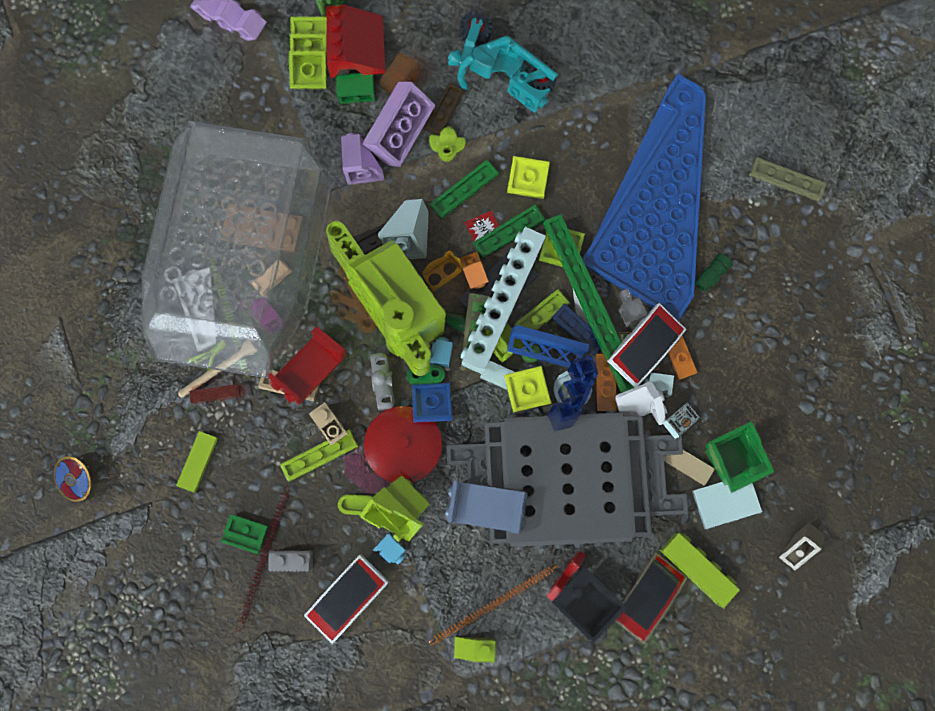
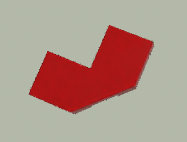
M578 551L570 560L561 576L556 579L547 594L549 599L553 601L563 590L568 579L580 567L586 554Z

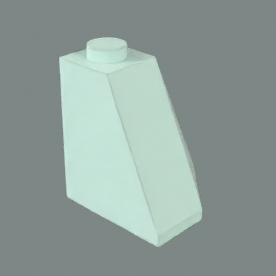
M423 199L405 200L378 234L383 245L391 240L396 242L407 259L426 258L429 212Z

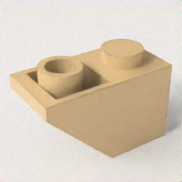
M324 402L309 413L331 446L347 435L346 430L327 403Z

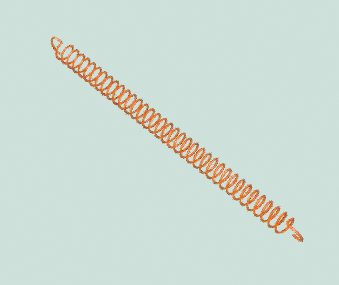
M512 588L513 593H514L513 596L516 597L515 592H514L515 589ZM503 594L504 600H505V598H506V599L509 601L508 595H507V597H506V596ZM486 604L488 610H489V608L491 609L492 606H493L494 608H496V605L494 606V605L492 604L491 607H490L488 604ZM457 621L458 626H459L458 630H461V629H460L461 624ZM451 625L452 631L457 632V628L455 630ZM445 629L444 631L446 633V636L444 635L442 638L438 633L439 639L441 638L442 640H444V637L447 638L448 633Z

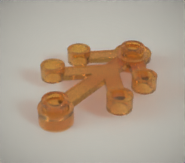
M340 266L338 274L341 279L346 281L353 299L341 295L338 291H333L330 294V299L334 303L340 302L357 309L360 316L349 313L345 308H340L337 311V316L341 320L347 319L357 323L362 332L370 333L375 330L377 325L348 284L350 279L343 275L344 270ZM338 294L339 299L334 300L333 295ZM341 311H346V316L341 317L339 314ZM370 321L371 325L369 327H365L364 322Z

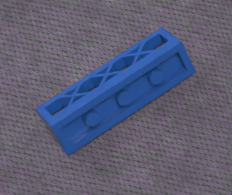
M516 325L511 329L507 352L580 370L583 355L588 352L589 344ZM514 338L520 339L525 347L522 349L513 348ZM534 343L538 344L543 352L536 354L530 346ZM552 348L557 349L561 357L558 359L552 358L548 351ZM569 353L578 355L576 364L570 363L566 355Z

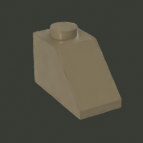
M808 523L794 535L779 558L796 570L822 549L825 535Z

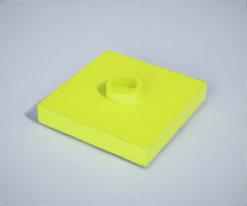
M513 156L507 193L544 199L550 162Z
M542 366L504 375L513 413L551 404Z

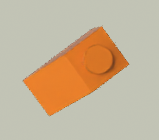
M478 251L460 258L470 289L483 287L488 282Z

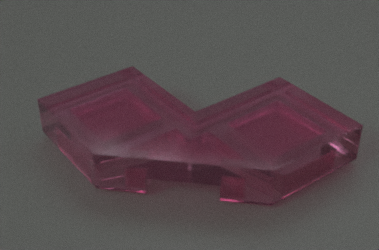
M364 454L344 456L345 476L363 492L378 493L385 487V480L376 473L365 474Z

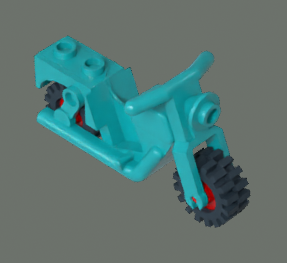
M472 11L468 15L465 14L461 19L459 27L460 40L462 42L465 41L463 52L460 49L453 50L448 56V64L450 66H459L457 78L461 88L465 90L468 88L465 79L468 66L472 72L486 79H489L492 73L502 71L509 75L510 80L507 92L511 96L515 97L534 113L540 107L543 109L549 101L548 95L552 92L558 76L556 70H552L553 66H547V62L543 63L509 36H503L489 42L493 29L492 21H488L489 17L487 15L483 17L484 13L482 12L478 15V11H475L474 14H472ZM524 59L529 63L528 66L523 63Z

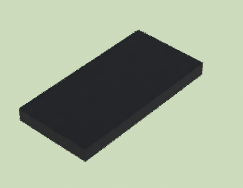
M509 252L486 273L488 282L483 287L477 289L475 287L469 288L458 299L466 309L468 307L469 293L493 297L494 291H492L495 281H500L502 277L499 273L503 264L507 265L510 260L507 258ZM513 264L516 269L522 268L520 264ZM531 268L521 292L538 277L539 274ZM512 280L505 281L510 286L515 284ZM504 296L498 297V300L500 302L507 301V299ZM494 312L490 314L491 318H495L498 315Z

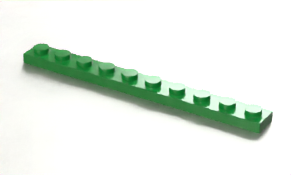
M560 214L545 220L543 225L607 361L619 347L621 341ZM607 361L621 393L635 388Z

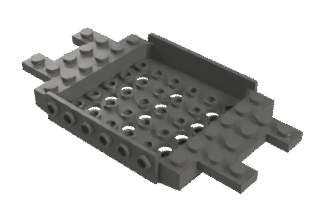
M615 410L604 411V414L589 411L582 415H577V412H569L558 416V413H548L546 416L528 414L527 417L508 415V418H504V422L485 423L486 444L447 445V465H467L468 484L522 492L525 485H530L534 489L533 495L527 497L526 506H533L535 514L532 517L524 516L522 533L518 534L490 528L491 544L510 543V546L514 547L515 550H526V546H534V549H546V545H554V548H566V544H574L576 548L586 547V543H594V547L606 546V542H614V546L626 545L627 541H632V537L651 536L650 516L688 514L687 495H667L664 455L683 454L682 436L680 435L676 439L672 435L644 436L642 416H623V413H616ZM606 441L610 444L611 449L608 453L601 452L599 448L601 442ZM564 443L571 446V452L568 455L560 452V446ZM524 445L530 446L532 450L531 455L528 457H524L520 453V448ZM604 461L611 463V472L604 473L601 470V464ZM564 463H569L572 466L571 474L565 475L562 473L561 466ZM524 465L532 467L533 473L531 476L525 477L522 475L521 468ZM609 481L613 484L614 489L611 493L603 491L602 485L604 482ZM570 483L573 485L574 491L571 495L563 493L562 487L564 484ZM608 501L615 505L614 512L610 514L604 510V504ZM567 503L574 505V514L566 515L563 508ZM450 522V525H459V524H462V523Z

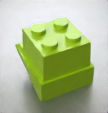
M401 476L387 488L383 487L372 497L360 514V517L377 528L382 526L394 533L393 537L396 541L404 539L409 542L424 525L418 518L430 504L423 494L418 493L413 488L409 480Z

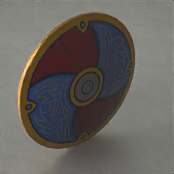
M71 456L63 457L56 463L54 481L59 492L66 499L74 502L87 498L92 485L87 467L79 459Z

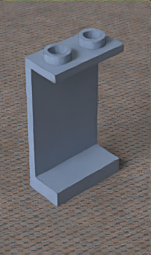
M454 481L449 489L451 501L450 505L446 508L447 522L493 528L520 534L523 530L528 493Z

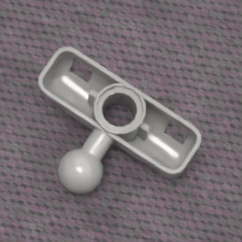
M384 353L370 354L373 373L371 379L373 391L376 394L378 411L391 409L394 407V397L388 357ZM385 360V365H377L376 363ZM390 397L391 402L382 403L383 398Z

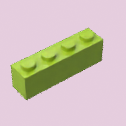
M674 533L660 551L719 607L724 608L739 592V589L735 586L737 582L729 575L725 577L720 572L722 570L721 567L714 561L710 563L705 558L706 553L699 547L694 548L690 544L691 539L684 533Z

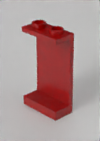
M317 326L311 331L313 338L275 376L271 372L268 374L271 387L276 391L281 390L284 393L283 396L290 403L295 402L297 405H300L346 357L345 349Z

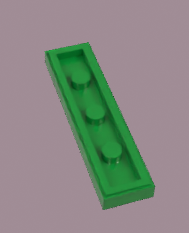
M485 160L430 203V207L442 220L496 178L499 172L488 160Z
M535 204L474 241L473 246L481 258L484 259L514 241L518 232L522 233L525 227L532 230L543 223L545 218Z

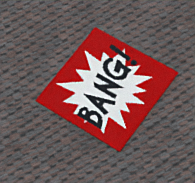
M492 211L464 222L473 242L499 227Z

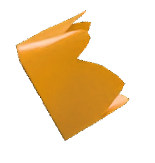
M448 251L444 257L438 258L427 265L423 271V278L433 292L462 272L460 259L455 257L452 251ZM447 263H453L457 267L451 275L445 274L443 270ZM434 273L439 274L442 279L436 286L431 285L428 281L429 276Z

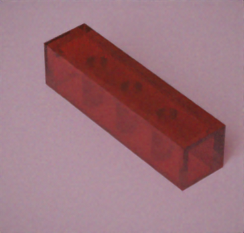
M238 384L189 391L190 403L192 404L241 398V389Z

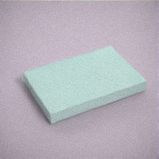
M723 482L692 491L704 529L762 512L752 483L733 493L730 492L728 485L725 486Z

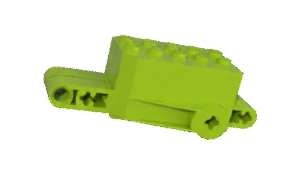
M331 222L326 230L330 250L345 271L346 277L350 279L348 284L385 337L387 349L392 354L397 355V357L400 356L401 359H404L415 375H426L430 370L431 352L429 350V342L444 334L446 316L444 309L439 305L432 292L425 285L421 276L418 275L412 263L407 259L396 242L391 240L365 255L342 222Z

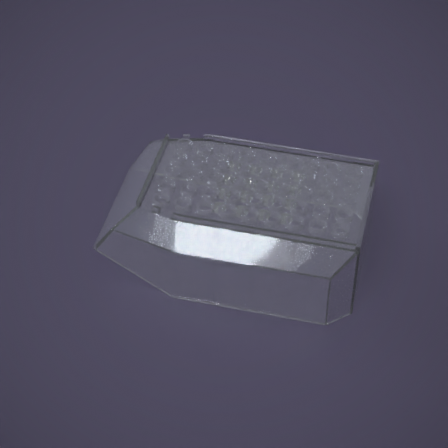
M188 121L185 129L172 144L144 270L142 271L143 335L154 360L269 378L268 374L273 371L307 311L331 192V186L323 168L303 138Z

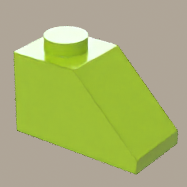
M455 637L454 658L474 662H495V638Z

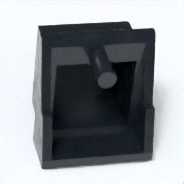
M586 567L551 602L592 644L628 608Z

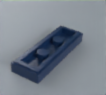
M565 303L551 317L576 341L589 344L588 352L592 356L601 349L592 328Z

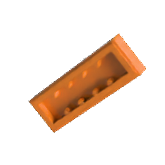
M681 336L667 353L678 380L697 374L684 338Z
M596 354V412L617 411L616 380L604 354Z

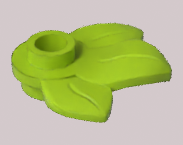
M448 126L442 130L440 136L430 135L429 143L431 149L438 152L441 160L449 162L455 158L456 153L461 152L465 148L466 139L463 137L457 138L455 130Z

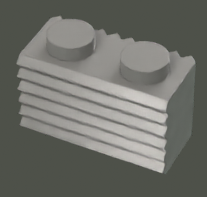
M269 551L268 570L270 572H308L313 569V551Z

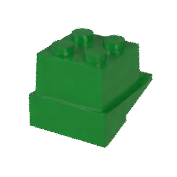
M752 421L705 445L707 448L706 454L725 486L728 485L731 493L774 472Z

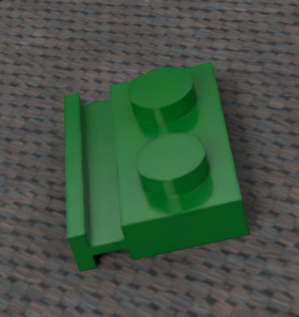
M230 514L220 542L259 554L269 526Z

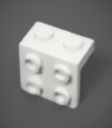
M652 381L616 396L619 413H623V416H644L652 413L659 425L666 421L665 414H667V410L662 403L665 400L661 390L656 389Z

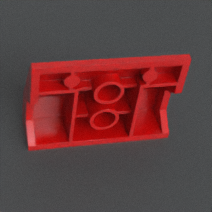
M347 5L326 6L327 64L330 77H335L340 70L356 69L363 75L384 74L383 16Z

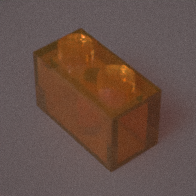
M399 52L380 80L382 89L392 94L398 82L415 81L420 74L418 62Z

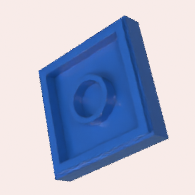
M450 383L412 385L414 423L452 421Z

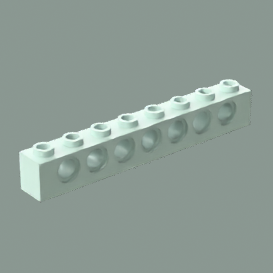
M527 227L524 228L522 233L518 232L514 241L517 245L515 249H510L507 256L510 260L507 265L503 264L499 273L502 277L500 281H495L492 291H494L493 297H488L484 305L487 308L484 315L480 314L476 324L479 327L477 331H472L468 340L471 344L469 348L465 347L460 358L463 359L462 366L483 375L542 247L545 235ZM525 247L530 252L524 253L521 248ZM513 264H520L522 268L516 269ZM512 280L515 284L510 286L505 281ZM504 296L507 299V301L500 302L498 300V297ZM493 312L497 313L500 318L493 319L490 314ZM488 329L492 332V335L485 336L482 330ZM481 346L484 352L477 353L474 347Z

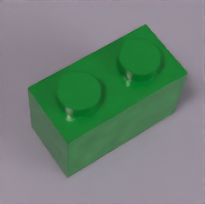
M343 73L336 75L339 104L376 101L373 74Z

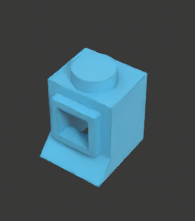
M438 337L436 343L433 342L430 358L431 365L436 364L449 368L453 343L449 342L450 339Z
M387 534L373 549V551H381L380 555L389 563L399 564L406 557L404 554L406 549L391 534Z

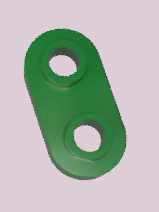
M436 364L430 365L429 372L426 375L419 376L417 379L413 378L411 369L407 371V380L412 385L441 383L445 378L444 369ZM438 371L439 375L437 377H433L432 372Z

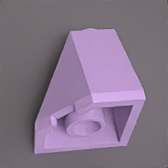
M355 133L341 136L343 172L348 185L385 180L383 170L373 154L363 145L364 140L360 134Z

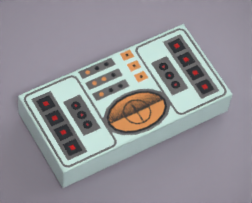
M686 403L664 421L663 425L676 439L700 417Z

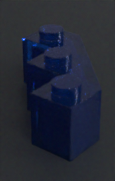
M591 355L573 360L567 370L571 380L564 381L558 390V395L562 402L553 404L547 414L555 432L573 427L582 412L592 385L599 373Z

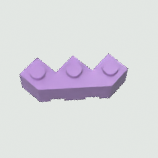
M194 0L190 6L203 18L209 21L216 20L220 27L232 33L234 30L238 31L241 34L240 36L246 40H256L266 24V21L258 11H244L236 0Z

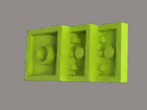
M291 17L289 51L290 89H327L326 17Z

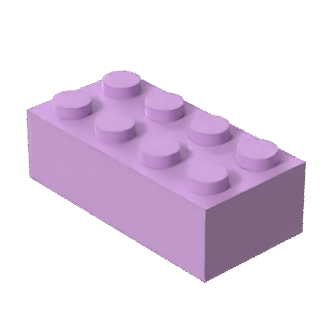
M398 82L365 138L363 145L386 165L400 167L434 109L435 104L412 82Z

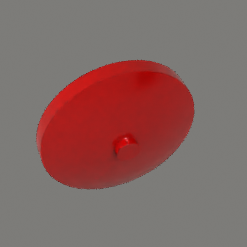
M398 406L383 411L371 422L364 438V451L370 467L382 479L393 483L403 476L411 483L425 478L436 467L441 456L442 438L435 422L414 423L413 407Z

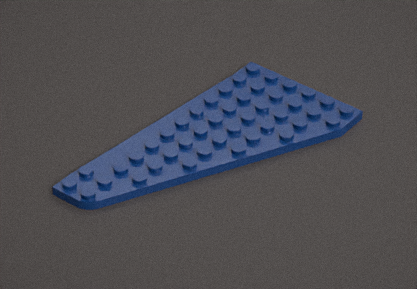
M680 74L676 75L669 86L590 248L582 259L587 269L653 308L656 304L660 303L677 321L680 320L694 297L706 103L703 89Z

